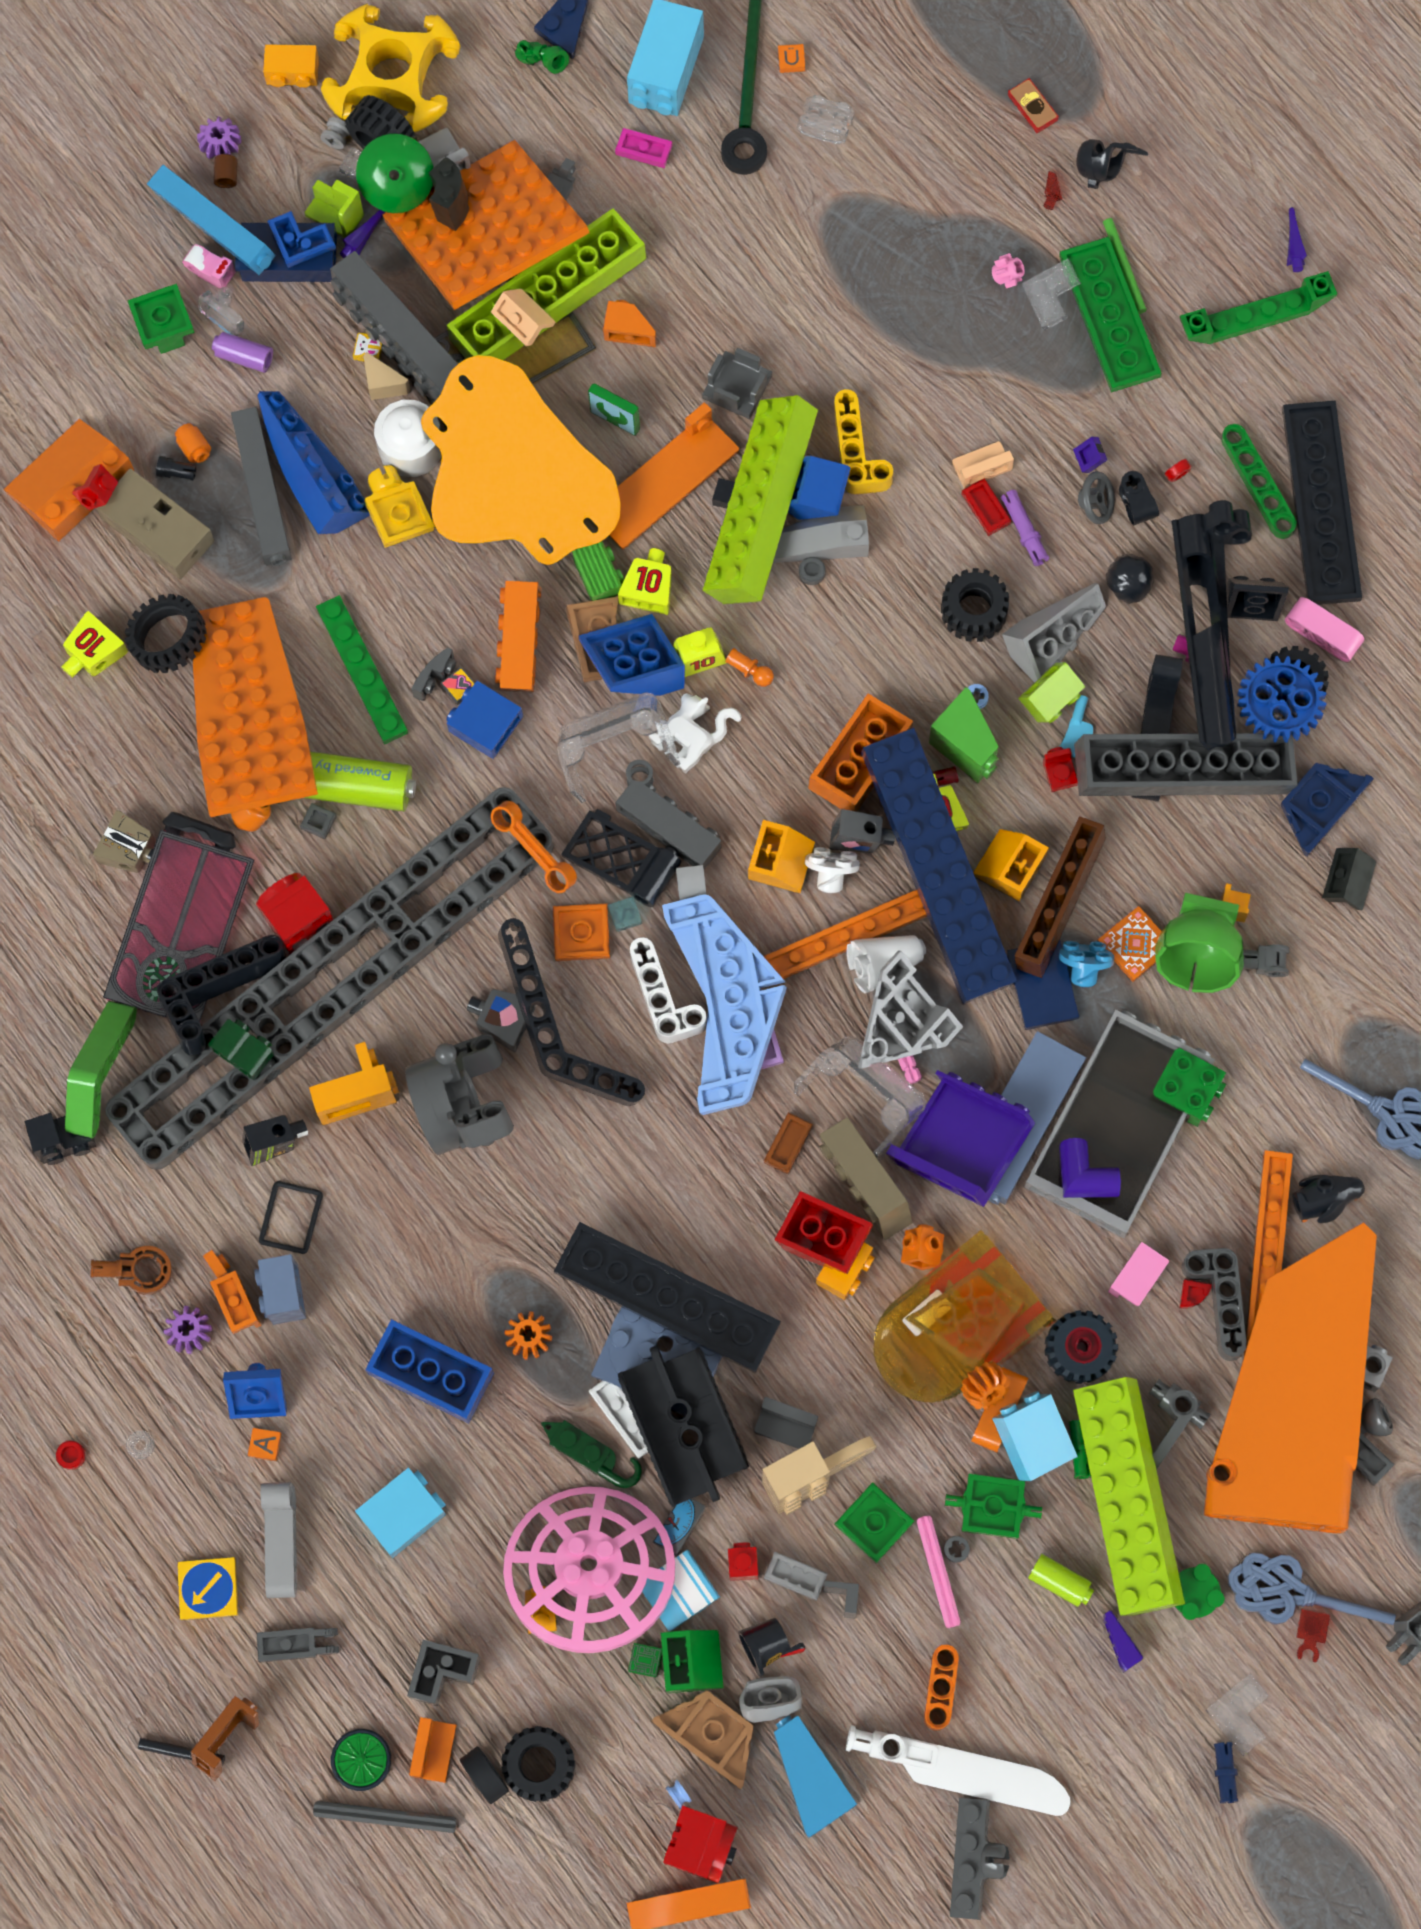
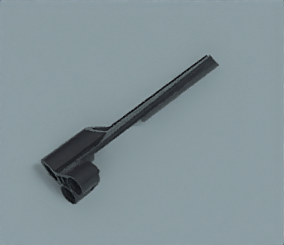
M1226 500L1210 504L1208 507L1209 512L1205 515L1193 514L1171 521L1200 743L1208 751L1215 747H1223L1236 739L1234 697L1230 672L1224 544H1245L1252 537L1249 512L1244 509L1233 510L1232 503ZM1191 585H1200L1207 589L1211 626L1197 634Z

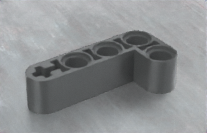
M1226 1248L1191 1251L1186 1255L1182 1263V1273L1190 1280H1211L1218 1352L1223 1359L1235 1361L1244 1353L1247 1344L1237 1256L1232 1250ZM1220 1257L1228 1259L1230 1268H1219L1216 1259ZM1197 1259L1202 1264V1270H1191L1188 1261ZM1221 1285L1230 1286L1233 1290V1296H1223L1219 1291V1287ZM1226 1312L1232 1313L1236 1318V1323L1233 1325L1226 1324L1222 1319V1314ZM1235 1332L1232 1336L1233 1345H1238L1235 1352H1232L1231 1348L1226 1347L1230 1341V1333Z

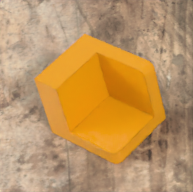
M1226 883L1221 901L1238 904L1239 910L1236 921L1245 923L1249 913L1248 906L1251 894L1231 890L1232 884Z

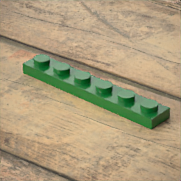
M340 595L317 605L316 609L384 745L408 734V730Z

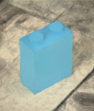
M1039 1391L1023 1397L1024 1402L1017 1406L1013 1403L1001 1408V1414L992 1418L1016 1475L1021 1481H1032L1078 1457L1052 1395L1040 1394Z
M409 1467L355 1510L392 1558L446 1515L442 1510L446 1504L436 1492L430 1495L424 1487L428 1484L426 1479L418 1470L413 1473Z

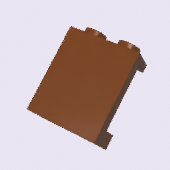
M234 1696L192 1749V1764L216 1781L222 1773V1762L215 1753L240 1722H244L256 1730L259 1726L258 1713L256 1712L257 1707L247 1698L240 1700Z

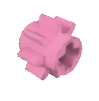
M1009 253L1000 256L999 260L994 261L995 265L992 267V275L996 283L1000 285L1005 283V287L1010 288L1016 286L1017 282L1022 281L1021 277L1024 275L1025 270L1019 258H1012Z

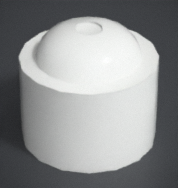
M400 400L389 404L380 412L375 422L374 437L382 463L385 466H394L399 476L418 477L428 473L438 464L442 456L440 449L422 428L421 419L429 407L416 400ZM434 417L433 423L441 431L438 419Z

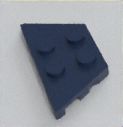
M1315 763L1299 781L1298 786L1286 796L1281 803V807L1305 856H1309L1374 779L1372 776L1365 775L1364 777L1349 773V770L1332 769L1328 765Z

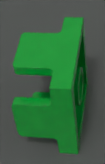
M177 283L127 300L145 350L158 346L160 353L163 354L185 346L184 336L195 333Z

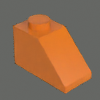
M625 300L608 301L603 327L604 340L656 347V331L634 304H630Z

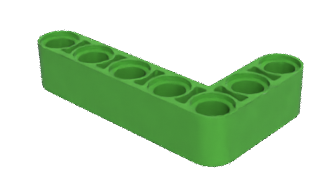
M108 1001L75 1059L67 1079L65 1131L67 1133L89 1138L96 1136L100 1122L102 1083L134 1026L137 1014L136 1007Z

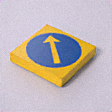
M235 1557L178 1562L180 1620L238 1616Z

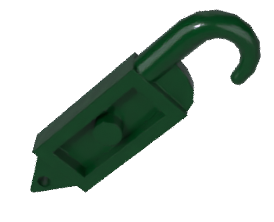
M565 1420L563 1422H541L550 1440L549 1445L613 1485L620 1488H630L641 1479L642 1466L636 1458H630L635 1467L633 1476L624 1478L613 1471L616 1456L612 1449ZM547 1425L551 1426L549 1430L546 1429Z

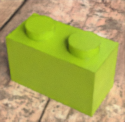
M1059 662L1048 669L1018 699L1037 722L1051 723L1062 714L1060 710L1067 704L1071 705L1081 696L1079 692L1085 688V685L1066 662Z

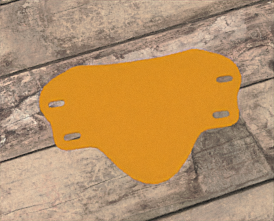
M477 355L463 360L449 373L441 395L425 411L421 419L424 432L440 449L442 455L431 507L433 523L438 533L448 540L459 543H485L515 539L521 542L538 562L545 565L554 564L575 549L597 544L608 537L620 518V498L613 473L586 450L543 402L524 371L520 367L501 359ZM461 375H465L473 384L471 391L466 390L459 382ZM434 417H439L447 425L446 432H441L434 425ZM585 518H590L597 525V533H592L584 525L583 521ZM540 538H545L552 545V553H547L539 545Z

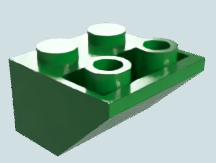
M685 1630L661 1633L666 1694L724 1689L719 1630Z

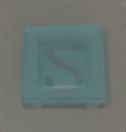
M634 897L608 905L616 932L642 924Z

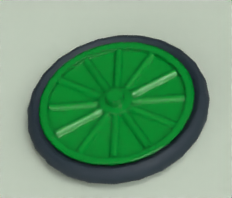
M355 1729L349 1731L333 1747L331 1753L332 1772L336 1779L348 1789L355 1791L373 1789L386 1778L390 1771V1748L386 1740L372 1730Z

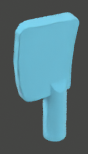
M1083 695L1076 701L1072 719L1069 722L1065 737L1059 746L1063 747V749L1070 748L1072 752L1071 757L1075 758L1074 744L1083 734H1093V725L1082 721L1088 697Z

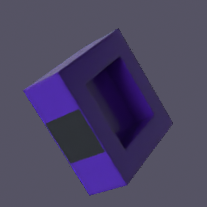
M1092 436L1073 449L1082 473H1090L1107 461L1099 437Z

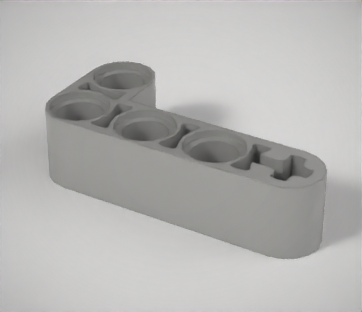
M291 1482L262 1483L261 1506L264 1510L266 1597H296L295 1487Z

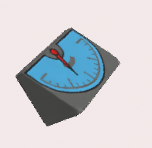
M694 1499L677 1504L663 1524L673 1546L675 1557L679 1555L706 1510L705 1505ZM658 1533L652 1543L664 1549Z

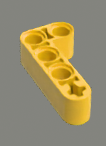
M841 390L835 396L834 416L840 463L851 468L845 490L850 494L887 491L892 485L893 467L886 460L866 461L858 397L852 390ZM844 404H848V414H845ZM845 427H852L855 431L847 433L843 429ZM849 451H855L858 453V455L855 457H849L846 455V453ZM877 473H885L887 477L879 479L875 475ZM857 475L861 480L855 482L851 481L849 477Z

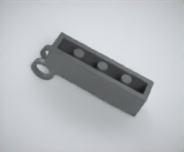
M632 761L626 769L628 787L615 802L616 811L664 846L675 849L680 854L679 857L690 865H703L705 870L722 848L721 840L719 839L720 835L712 828L707 827L705 829L698 824L699 820L690 812L686 811L683 813L676 808L677 804L668 796L661 797L655 792L653 769L647 761ZM637 772H644L648 775L643 781L632 779V776Z

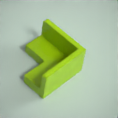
M317 180L312 187L314 199L306 209L305 216L317 223H335L337 234L344 238L355 230L364 216L359 191L339 180H336L332 187Z

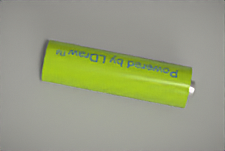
M310 751L318 795L304 798L403 812L406 811L409 798H414L416 780H412L411 765Z

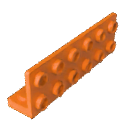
M705 402L685 418V430L617 487L620 498V518L609 537L621 549L628 547L739 452V447L712 421V409Z

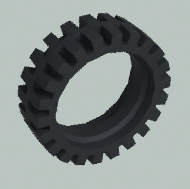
M163 594L158 596V601L151 598L148 600L150 605L146 606L143 603L139 606L142 611L138 612L135 610L132 614L135 620L129 619L127 623L129 628L125 629V635L127 636L125 643L128 650L141 666L154 673H158L159 670L162 673H168L169 668L172 671L178 670V664H181L182 667L188 664L186 659L193 660L196 657L194 651H201L202 646L200 643H205L206 637L204 634H207L206 623L203 617L187 598L185 599L181 595L176 597L174 594H168L166 598ZM175 615H182L187 618V629L182 638L172 647L158 652L145 650V638L149 630L158 621Z

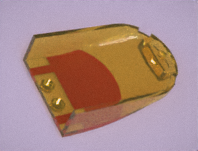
M980 1230L897 1298L884 1311L875 1330L874 1357L885 1381L901 1395L920 1402H942L962 1393L960 1389L963 1385V1379L967 1378L968 1372L975 1370L976 1366L980 1367L984 1362H995L999 1366L1002 1365L1057 1320L990 1238ZM939 1290L952 1304V1307L920 1335L915 1336L903 1323V1318L932 1293Z

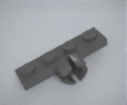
M959 1798L950 1917L981 1920L985 1880L989 1878L1003 1879L1006 1877L1009 1865L994 1863V1859L1010 1860L1006 1845L988 1841L989 1800Z

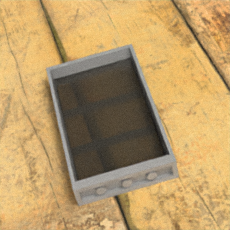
M1115 1010L1024 1188L1125 1238L1187 1116L1186 1113L1154 1097L1153 1090L1174 1051L1178 1048L1191 1053L1213 1065L1215 1059L1211 1058V1054L1204 1049H1193L1185 1045L1186 1041L1178 1036L1171 1035L1169 1037L1161 1033V1029L1152 1023H1146L1145 1025L1137 1021V1017L1128 1011L1122 1010L1120 1012ZM1069 1138L1085 1139L1088 1143L1090 1168L1119 1167L1121 1179L1119 1197L1063 1198L1060 1143Z

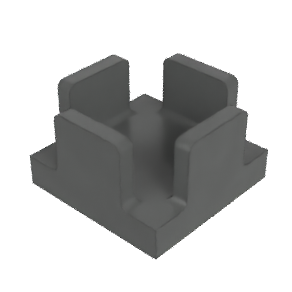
M737 348L735 355L725 351L723 355L718 354L708 373V384L702 394V399L750 419L772 377V371L761 367L760 357Z

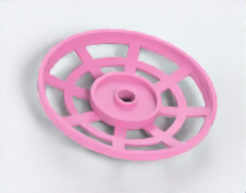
M604 1487L568 1489L538 1503L516 1526L508 1542L504 1557L503 1574L505 1589L511 1607L519 1620L532 1634L545 1643L576 1653L610 1651L627 1645L642 1636L664 1612L675 1582L673 1546L659 1518L646 1505L634 1497L618 1490ZM595 1494L592 1508L574 1509L558 1516L549 1506L555 1501L569 1496ZM607 1495L630 1503L647 1518L633 1526L630 1521L621 1515L604 1509ZM540 1513L548 1524L538 1534L531 1551H514L523 1529L536 1514ZM591 1516L588 1530L579 1531L574 1534L564 1523L576 1517ZM602 1517L616 1522L625 1531L613 1539L607 1534L600 1532ZM654 1527L658 1531L665 1549L666 1571L649 1567L648 1550L641 1535ZM555 1530L563 1539L557 1552H540L545 1539ZM634 1540L640 1555V1565L623 1562L620 1548ZM585 1559H594L597 1562L595 1569L591 1571L582 1569L581 1563ZM512 1563H529L530 1581L536 1596L524 1607L519 1601L514 1588ZM537 1564L554 1565L557 1579L545 1589L542 1587L538 1577ZM622 1574L638 1576L634 1588L623 1599L615 1588L621 1580ZM647 1578L664 1582L662 1592L656 1604L647 1616L639 1622L630 1606L641 1595ZM564 1589L567 1593L577 1598L575 1612L561 1607L551 1598ZM605 1595L614 1606L602 1612L587 1613L588 1601ZM545 1605L557 1616L574 1621L572 1638H564L546 1630L531 1615ZM620 1614L630 1628L622 1634L608 1639L583 1641L585 1623L603 1622Z

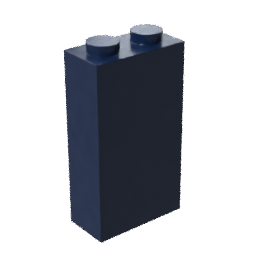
M241 223V226L266 244L276 255L269 267L264 269L260 275L235 257V270L240 272L242 282H330L332 280L330 268L336 265L337 231L335 223H326V226L336 249L290 268L285 263L268 223ZM297 223L301 233L324 224Z

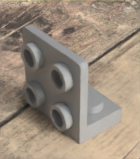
M444 128L418 141L428 151L434 167L445 157L451 159L459 170L471 167L465 148H459L448 128Z

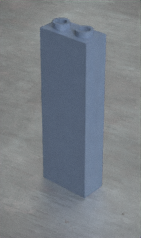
M1038 1031L1002 1093V1096L1007 1099L1008 1103L1012 1105L1019 1103L1030 1110L1029 1115L1034 1120L1035 1125L988 1200L996 1205L999 1202L1004 1205L1007 1203L1086 1059L1083 1055Z

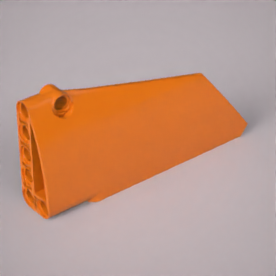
M1364 1222L1267 1279L1212 1465L1206 1473L1207 1487L1204 1516L1339 1534L1348 1530L1352 1478L1358 1459L1377 1235ZM1216 1467L1224 1468L1228 1474L1227 1480L1220 1481L1215 1478L1214 1469Z

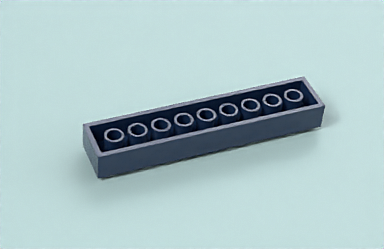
M909 729L863 747L862 757L962 1003L966 1004L1014 985L1017 979L915 729Z

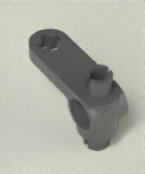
M1160 1379L1157 1380L1149 1394L1160 1400L1158 1407L1166 1411L1175 1422L1152 1455L1156 1470L1188 1422H1192L1201 1429L1211 1415L1199 1407L1202 1402L1191 1391L1184 1390L1175 1383L1169 1387ZM1177 1399L1186 1400L1189 1404V1411L1184 1413L1178 1411L1175 1407V1401Z

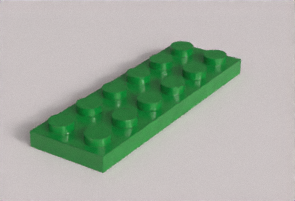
M1102 238L1060 251L1059 258L1111 393L1161 378V370L1110 238Z

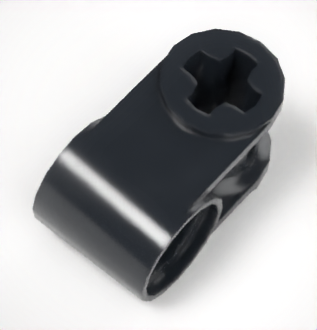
M1137 471L1125 473L1119 486V495L1131 524L1135 526L1158 517L1159 509L1157 503L1151 495L1142 474Z

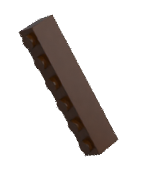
M1079 816L1015 954L1016 969L1040 978L1043 977L1105 842V825Z

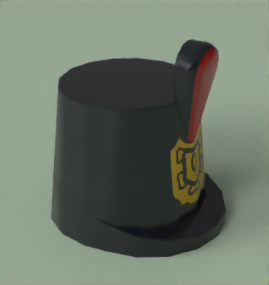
M776 1618L738 1632L744 1651L760 1677L764 1675L763 1668L781 1657L802 1653L806 1649L804 1643L790 1647L789 1641Z

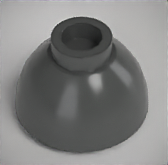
M1377 1398L1368 1401L1362 1409L1360 1425L1362 1434L1368 1432L1374 1436L1381 1437L1391 1435L1393 1432V1424L1389 1413L1381 1400Z

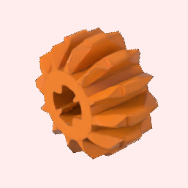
M530 1311L526 1320L523 1314L519 1313V1323L512 1319L509 1321V1325L514 1330H505V1336L512 1337L506 1341L507 1347L515 1346L512 1351L514 1356L519 1355L523 1350L524 1360H528L529 1352H533L534 1357L537 1359L540 1357L538 1348L544 1352L548 1351V1346L543 1342L552 1341V1336L545 1334L551 1330L550 1324L542 1325L545 1320L542 1315L534 1321V1312ZM526 1330H532L535 1338L531 1337V1341L526 1342L522 1334L523 1332L527 1334Z
M984 1362L980 1367L976 1366L975 1370L968 1372V1377L963 1379V1385L960 1390L971 1406H974L976 1409H988L990 1405H996L998 1400L1004 1398L1003 1395L1010 1390L1008 1386L1011 1381L1001 1366L995 1362Z

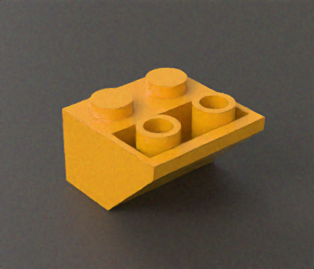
M763 820L748 868V879L801 893L808 867L805 865V857L813 852L815 841L789 826Z
M999 829L974 870V876L1020 902L1045 861L1049 847L1026 834Z

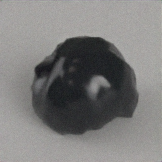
M1133 554L1118 556L1108 567V572L1106 573L1107 585L1119 600L1129 604L1140 602L1150 592L1154 583L1153 568L1143 557Z

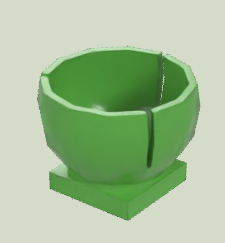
M1185 893L1179 916L1169 921L1162 930L1155 945L1157 971L1170 984L1188 991L1193 967L1196 963L1192 992L1214 993L1230 988L1240 977L1244 967L1243 939L1234 927L1239 905Z

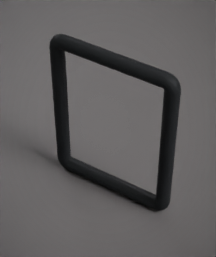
M281 1181L275 1182L260 1232L259 1243L295 1253H307L323 1197L322 1192ZM278 1187L317 1195L303 1248L264 1240Z

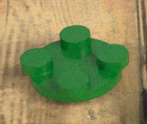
M1199 1564L1196 1567L1184 1569L1179 1573L1185 1604L1175 1606V1608L1186 1620L1205 1617L1224 1603L1225 1598L1221 1592L1219 1582L1206 1564Z

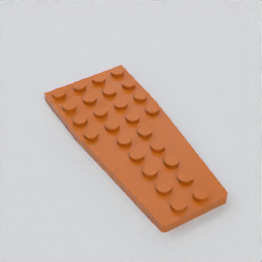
M262 597L199 611L206 623L207 634H204L206 637L205 643H200L202 646L201 651H194L196 657L193 659L197 743L210 817L318 795L307 730L269 599Z

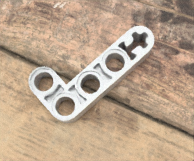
M643 937L635 939L630 946L631 961L658 1039L663 1043L669 1044L702 1033L707 1025L704 1009L695 1004L675 1009L653 943ZM640 949H643L647 955L648 963L644 965L642 956L638 952ZM648 973H654L658 976V979L653 983H648L644 980V977ZM657 998H663L667 1001V1004L662 1008H656L652 1005V1002ZM691 1015H698L702 1020L697 1025H691L687 1022V1018ZM666 1023H671L676 1028L672 1033L667 1034L661 1031V1027Z

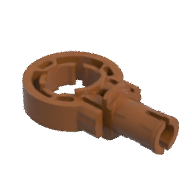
M141 1246L131 1253H120V1259L117 1261L91 1259V1277H115L119 1279L118 1286H129L135 1292L143 1295L160 1292L166 1287L171 1278L172 1269L168 1256L164 1251L154 1246ZM146 1252L155 1253L165 1261L162 1264L159 1258L156 1259V1262L161 1267L159 1277L155 1279L156 1284L159 1283L162 1277L164 1280L153 1288H144L153 1286V1283L151 1281L142 1282L134 1273L135 1267L140 1260L144 1258L154 1259L153 1254H145ZM123 1268H131V1271H123ZM164 1268H167L166 1274H164Z

